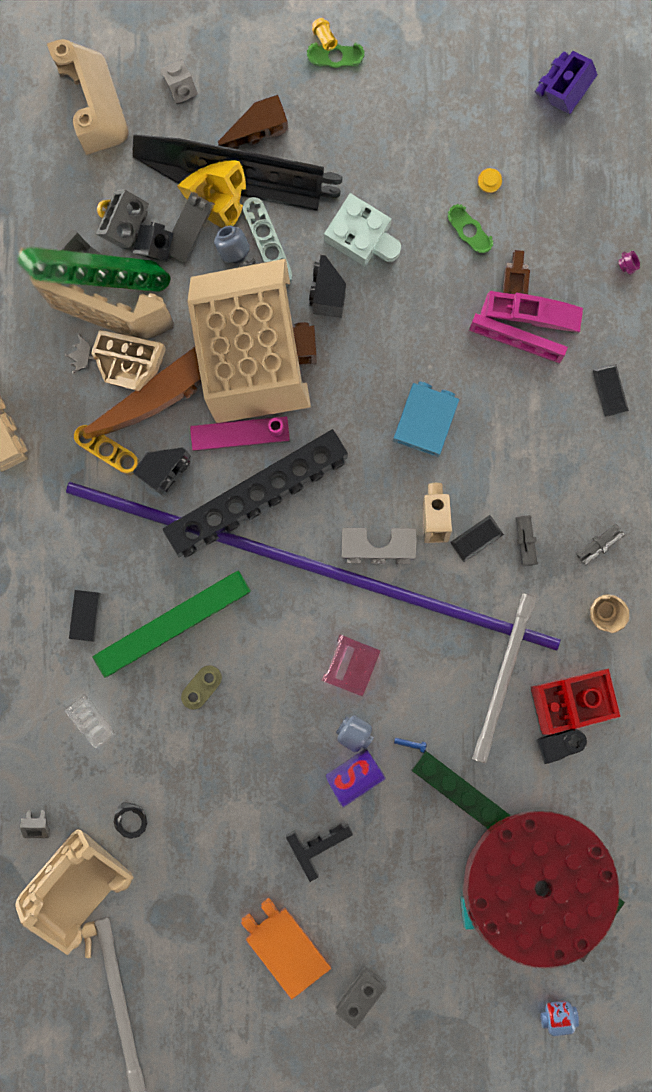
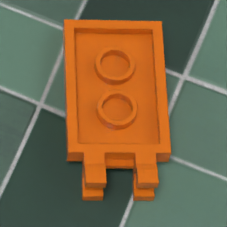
M268 898L261 903V908L268 916L267 919L258 925L252 915L248 913L241 919V924L250 933L246 941L288 996L293 999L327 973L331 966L288 909L285 907L279 911L272 900Z

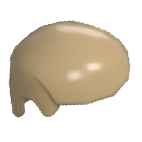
M604 594L596 598L592 603L590 619L598 629L616 633L627 625L629 609L621 598L615 595Z

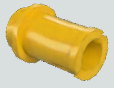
M324 18L315 20L312 24L313 34L318 36L325 50L334 49L338 41L330 30L329 21Z

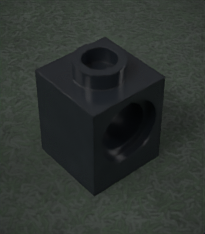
M151 222L150 225H140L134 254L151 260L167 262L174 233L165 230V225Z

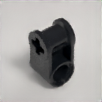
M569 729L536 740L544 764L556 762L569 755L581 752L587 745L585 734L577 729ZM573 734L576 737H580L576 747L568 742L572 740L571 735Z

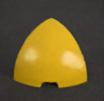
M222 161L208 165L185 178L177 186L187 200L191 192H195L198 196L215 204L208 217V220L213 224L223 228L234 226L243 208V205L240 204L241 190L246 189L245 176L239 161Z

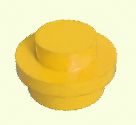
M487 168L479 174L478 185L482 191L493 193L501 187L502 176L496 169Z

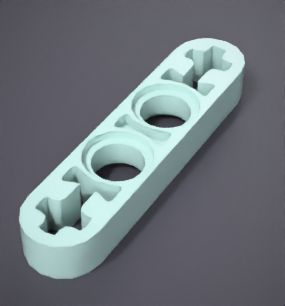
M255 197L247 199L243 204L244 216L263 262L286 259L264 203ZM253 204L255 207H260L258 209L260 220L257 222L253 212H247L250 210V205ZM267 226L270 229V234L265 238H261L256 234L257 228ZM276 248L279 251L278 258L269 260L265 256L267 249ZM287 261L289 279H290V283H291V282H292V271H291V268H290L289 263H288V261Z

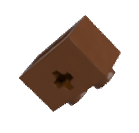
M307 322L295 323L293 332L299 365L317 364L314 325L309 326Z

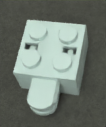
M351 193L324 233V242L364 267L373 254L386 262H393L399 257L401 250L399 240L387 234L392 218Z

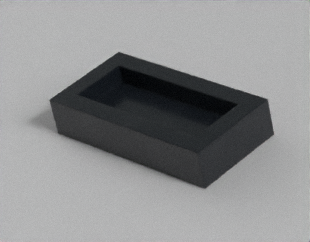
M74 591L69 639L95 641L100 601L99 592Z

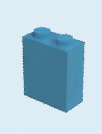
M425 382L413 383L393 442L439 457L460 399L455 398V393L447 390L435 391L432 389V385Z

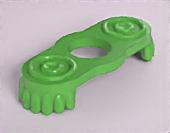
M315 42L307 49L308 60L313 65L330 66L332 68L357 66L363 61L365 56L363 46L354 43L353 46L337 44L334 49L327 51L323 46H319ZM332 50H339L342 53L343 57L339 62H333L329 59V53Z
M462 204L453 205L448 211V220L458 232L460 239L467 242L476 253H488L493 247L494 241L492 236H487L482 230L480 223L472 219L466 212L465 206ZM467 224L474 225L477 229L476 235L473 237L465 236L463 233L464 226Z

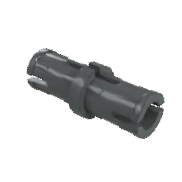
M530 515L516 517L519 535L517 545H520L522 566L538 565L535 549L537 539L533 535L532 517Z
M614 524L602 535L592 538L593 541L576 553L577 557L582 558L580 561L586 566L599 554H605L609 551L608 548L625 536L624 532H620L621 528Z

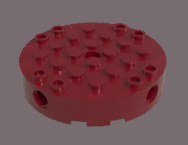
M529 811L502 819L481 836V839L472 849L466 863L463 896L468 916L481 938L495 951L525 966L555 968L568 965L583 958L604 939L611 928L617 912L619 881L615 864L608 849L601 839L586 825L559 813ZM539 881L545 884V890L541 895H537L535 892V886Z

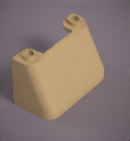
M65 39L47 43L60 77L67 75L74 80L75 84L81 83L88 107L75 113L73 125L85 154L88 155L125 142L129 131L104 56L98 51Z
M78 829L68 837L22 891L16 901L15 908L24 927L68 955L82 941L80 926L111 890L116 893L125 891L130 886L131 880L134 877L127 868L97 842Z

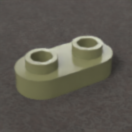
M212 665L201 668L182 691L181 700L183 705L192 710L202 707L221 684V671ZM207 673H211L214 676V680L211 683L205 681ZM194 692L198 695L196 702L190 701V693Z

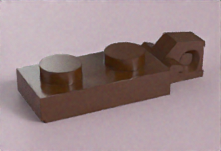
M515 250L512 256V263H506L502 293L528 294L530 269L528 264H523L525 251Z

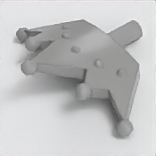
M78 334L80 343L74 344V347L78 350L65 355L76 361L70 364L76 367L72 374L87 368L88 360L96 361L92 355H89L90 345L82 338L81 334Z

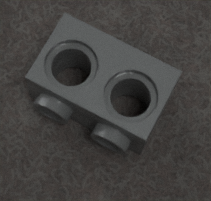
M125 189L115 190L96 235L120 248H130L137 240V231L140 224L147 217L149 203ZM129 203L132 206L130 215L127 212V205ZM119 225L122 227L121 237L117 234Z

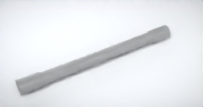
M522 593L511 636L481 735L477 740L472 757L473 760L486 763L490 753L498 718L525 629L536 600L535 596Z
M109 917L100 918L94 922L98 941L102 949L125 1057L130 1092H146L116 959Z

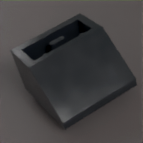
M320 255V261L314 263L313 282L316 283V286H311L309 306L313 307V314L342 318L346 282L326 255Z
M183 447L147 452L132 473L162 495L164 491L168 493L176 483L174 480L179 472L184 473L191 463L189 461L191 456Z

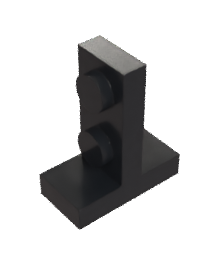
M342 823L331 827L328 830L330 834L322 838L320 835L307 841L308 846L306 847L303 846L295 830L286 834V839L309 882L319 877V873L311 858L353 836V832L348 824L343 826Z

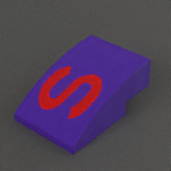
M363 749L326 774L327 781L342 807H345L386 779L368 749Z

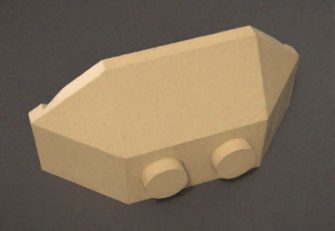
M99 330L91 353L97 361L99 371L105 383L139 391L158 373L166 349L164 344L160 342Z

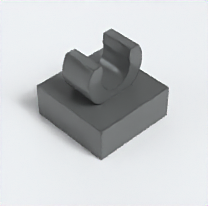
M31 810L26 812V819H21L20 822L23 838H49L50 829L44 810H41L38 819H32Z

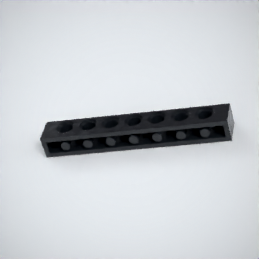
M331 429L169 524L162 530L178 558L181 556L187 558L198 551L197 547L203 543L209 545L218 540V535L225 530L229 533L240 526L239 522L242 520L256 518L262 513L261 509L269 505L272 508L283 501L281 497L286 494L294 495L304 488L303 484L310 480L312 483L320 480L325 476L324 472L331 468L333 470L339 469L346 464L345 460L348 458V452L335 431ZM318 453H323L326 455L327 461L317 463L313 457ZM301 465L305 467L306 473L302 476L295 475L292 471L295 466ZM275 478H282L285 481V485L282 488H275L271 482ZM255 490H260L264 493V497L259 501L251 499L250 494ZM235 502L243 506L242 511L236 514L229 510V506ZM218 515L222 519L221 523L217 526H211L208 524L209 517ZM192 527L200 530L199 536L195 539H190L186 536L188 529Z

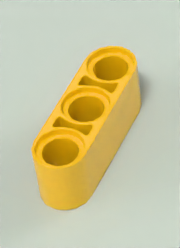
M88 425L79 426L75 430L74 440L80 447L121 473L134 475L132 472L140 463V460L133 452L105 435L94 437L89 443H82L83 429ZM105 445H112L113 453L110 456H103L102 448ZM127 457L133 458V467L123 469V460Z

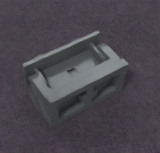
M365 966L335 1006L337 1008L336 1014L356 1029L385 991V981Z

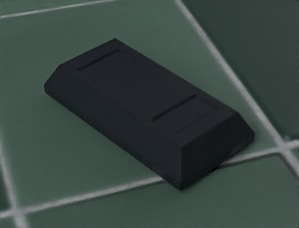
M614 364L592 370L605 417L629 411L617 365Z
M489 515L450 543L462 561L465 562L504 534L492 516Z

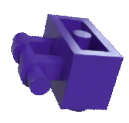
M562 51L560 56L552 61V67L546 76L543 75L538 81L539 86L536 88L535 93L540 97H543L546 93L552 106L571 114L598 74L593 60L575 51H572L570 55Z

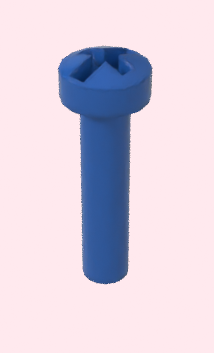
M395 738L394 744L419 749L421 753H424L427 748L426 742L421 744Z

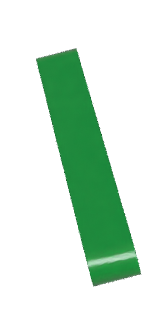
M36 247L23 249L17 259L20 267L36 281L155 292L165 290L171 281L169 273L153 260Z
M238 570L96 653L92 658L103 677L106 678L251 592V589Z

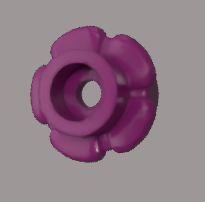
M624 251L621 255L622 258L619 259V266L623 272L632 275L636 270L640 269V261L634 251L628 253Z

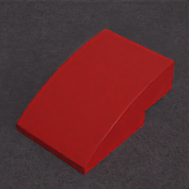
M609 669L530 686L542 735H551L621 717Z

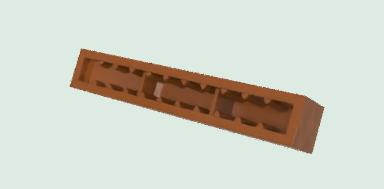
M193 347L154 376L139 391H134L83 429V437L87 440L137 424L158 414L183 397L188 399L198 391L197 387L202 384L196 348Z

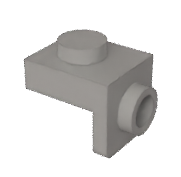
M183 60L171 63L161 69L175 103L178 104L197 95L193 79Z

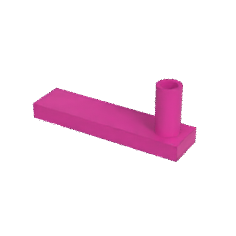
M487 294L480 315L475 313L469 331L556 363H561L566 354L567 346L498 322L494 318L485 317L488 301Z
M287 416L190 426L193 451L290 442Z

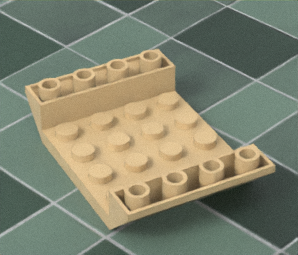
M30 277L34 287L51 308L118 334L148 340L173 329L175 325L165 303L162 302L163 299L155 294L149 293L148 296L140 294L134 312H131L132 309L124 304L117 303V306L107 303L108 299L101 295L93 294V297L86 295L83 289L70 284L68 288L61 285V283L36 281Z
M286 259L191 277L187 300L204 399L216 423L311 407L307 383H302L286 291V285L290 284Z

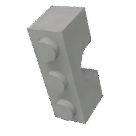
M342 528L341 559H347L346 563L360 564L361 559H371V564H386V559L396 560V564H411V560L416 559V529L392 528L389 544L383 548H376L367 540V528Z

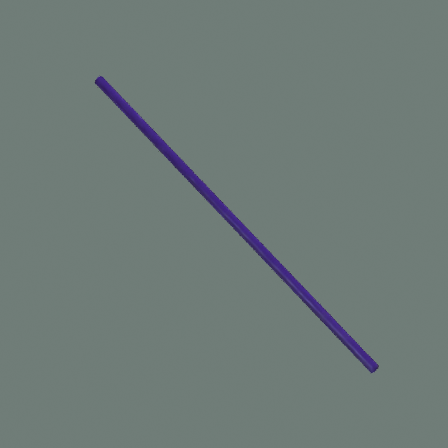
M69 482L66 488V493L167 526L181 518L74 482ZM195 527L187 531L198 536L200 534V530ZM226 531L218 535L219 539L216 540L232 547L511 636L514 624ZM527 628L522 639L556 651L561 639Z

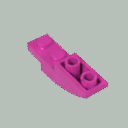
M490 291L485 317L532 324L531 326L579 333L583 308L539 296Z

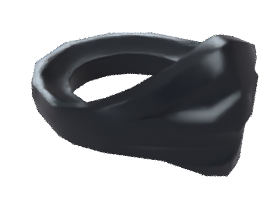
M123 802L114 814L115 829L123 837L129 839L140 837L147 827L146 814L140 806ZM132 811L141 818L142 823L137 831L128 832L123 828L121 821L122 815L125 812Z

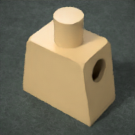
M442 483L428 484V495H424L423 499L424 543L449 542L452 532L449 494H443Z

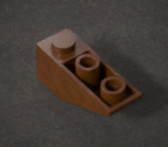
M277 94L255 102L220 138L218 146L238 150L239 146L244 144L254 145L261 142L262 138L268 136L277 137L284 134L285 130H288V121L279 95Z

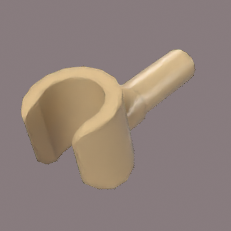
M94 921L85 923L82 929V936L85 942V958H91V937L97 935Z

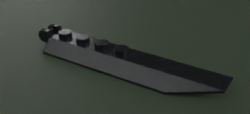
M133 135L132 157L175 183H181L185 178L208 165L222 161H239L244 172L246 189L241 190V196L255 197L261 200L318 210L320 196L335 199L341 193V190L335 186H322L323 183L339 185L343 180V176L337 173H324L323 166L181 138Z

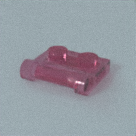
M339 634L337 639L339 642L327 674L324 673L322 681L363 697L381 650ZM347 647H353L355 649L343 680L337 679L336 675Z

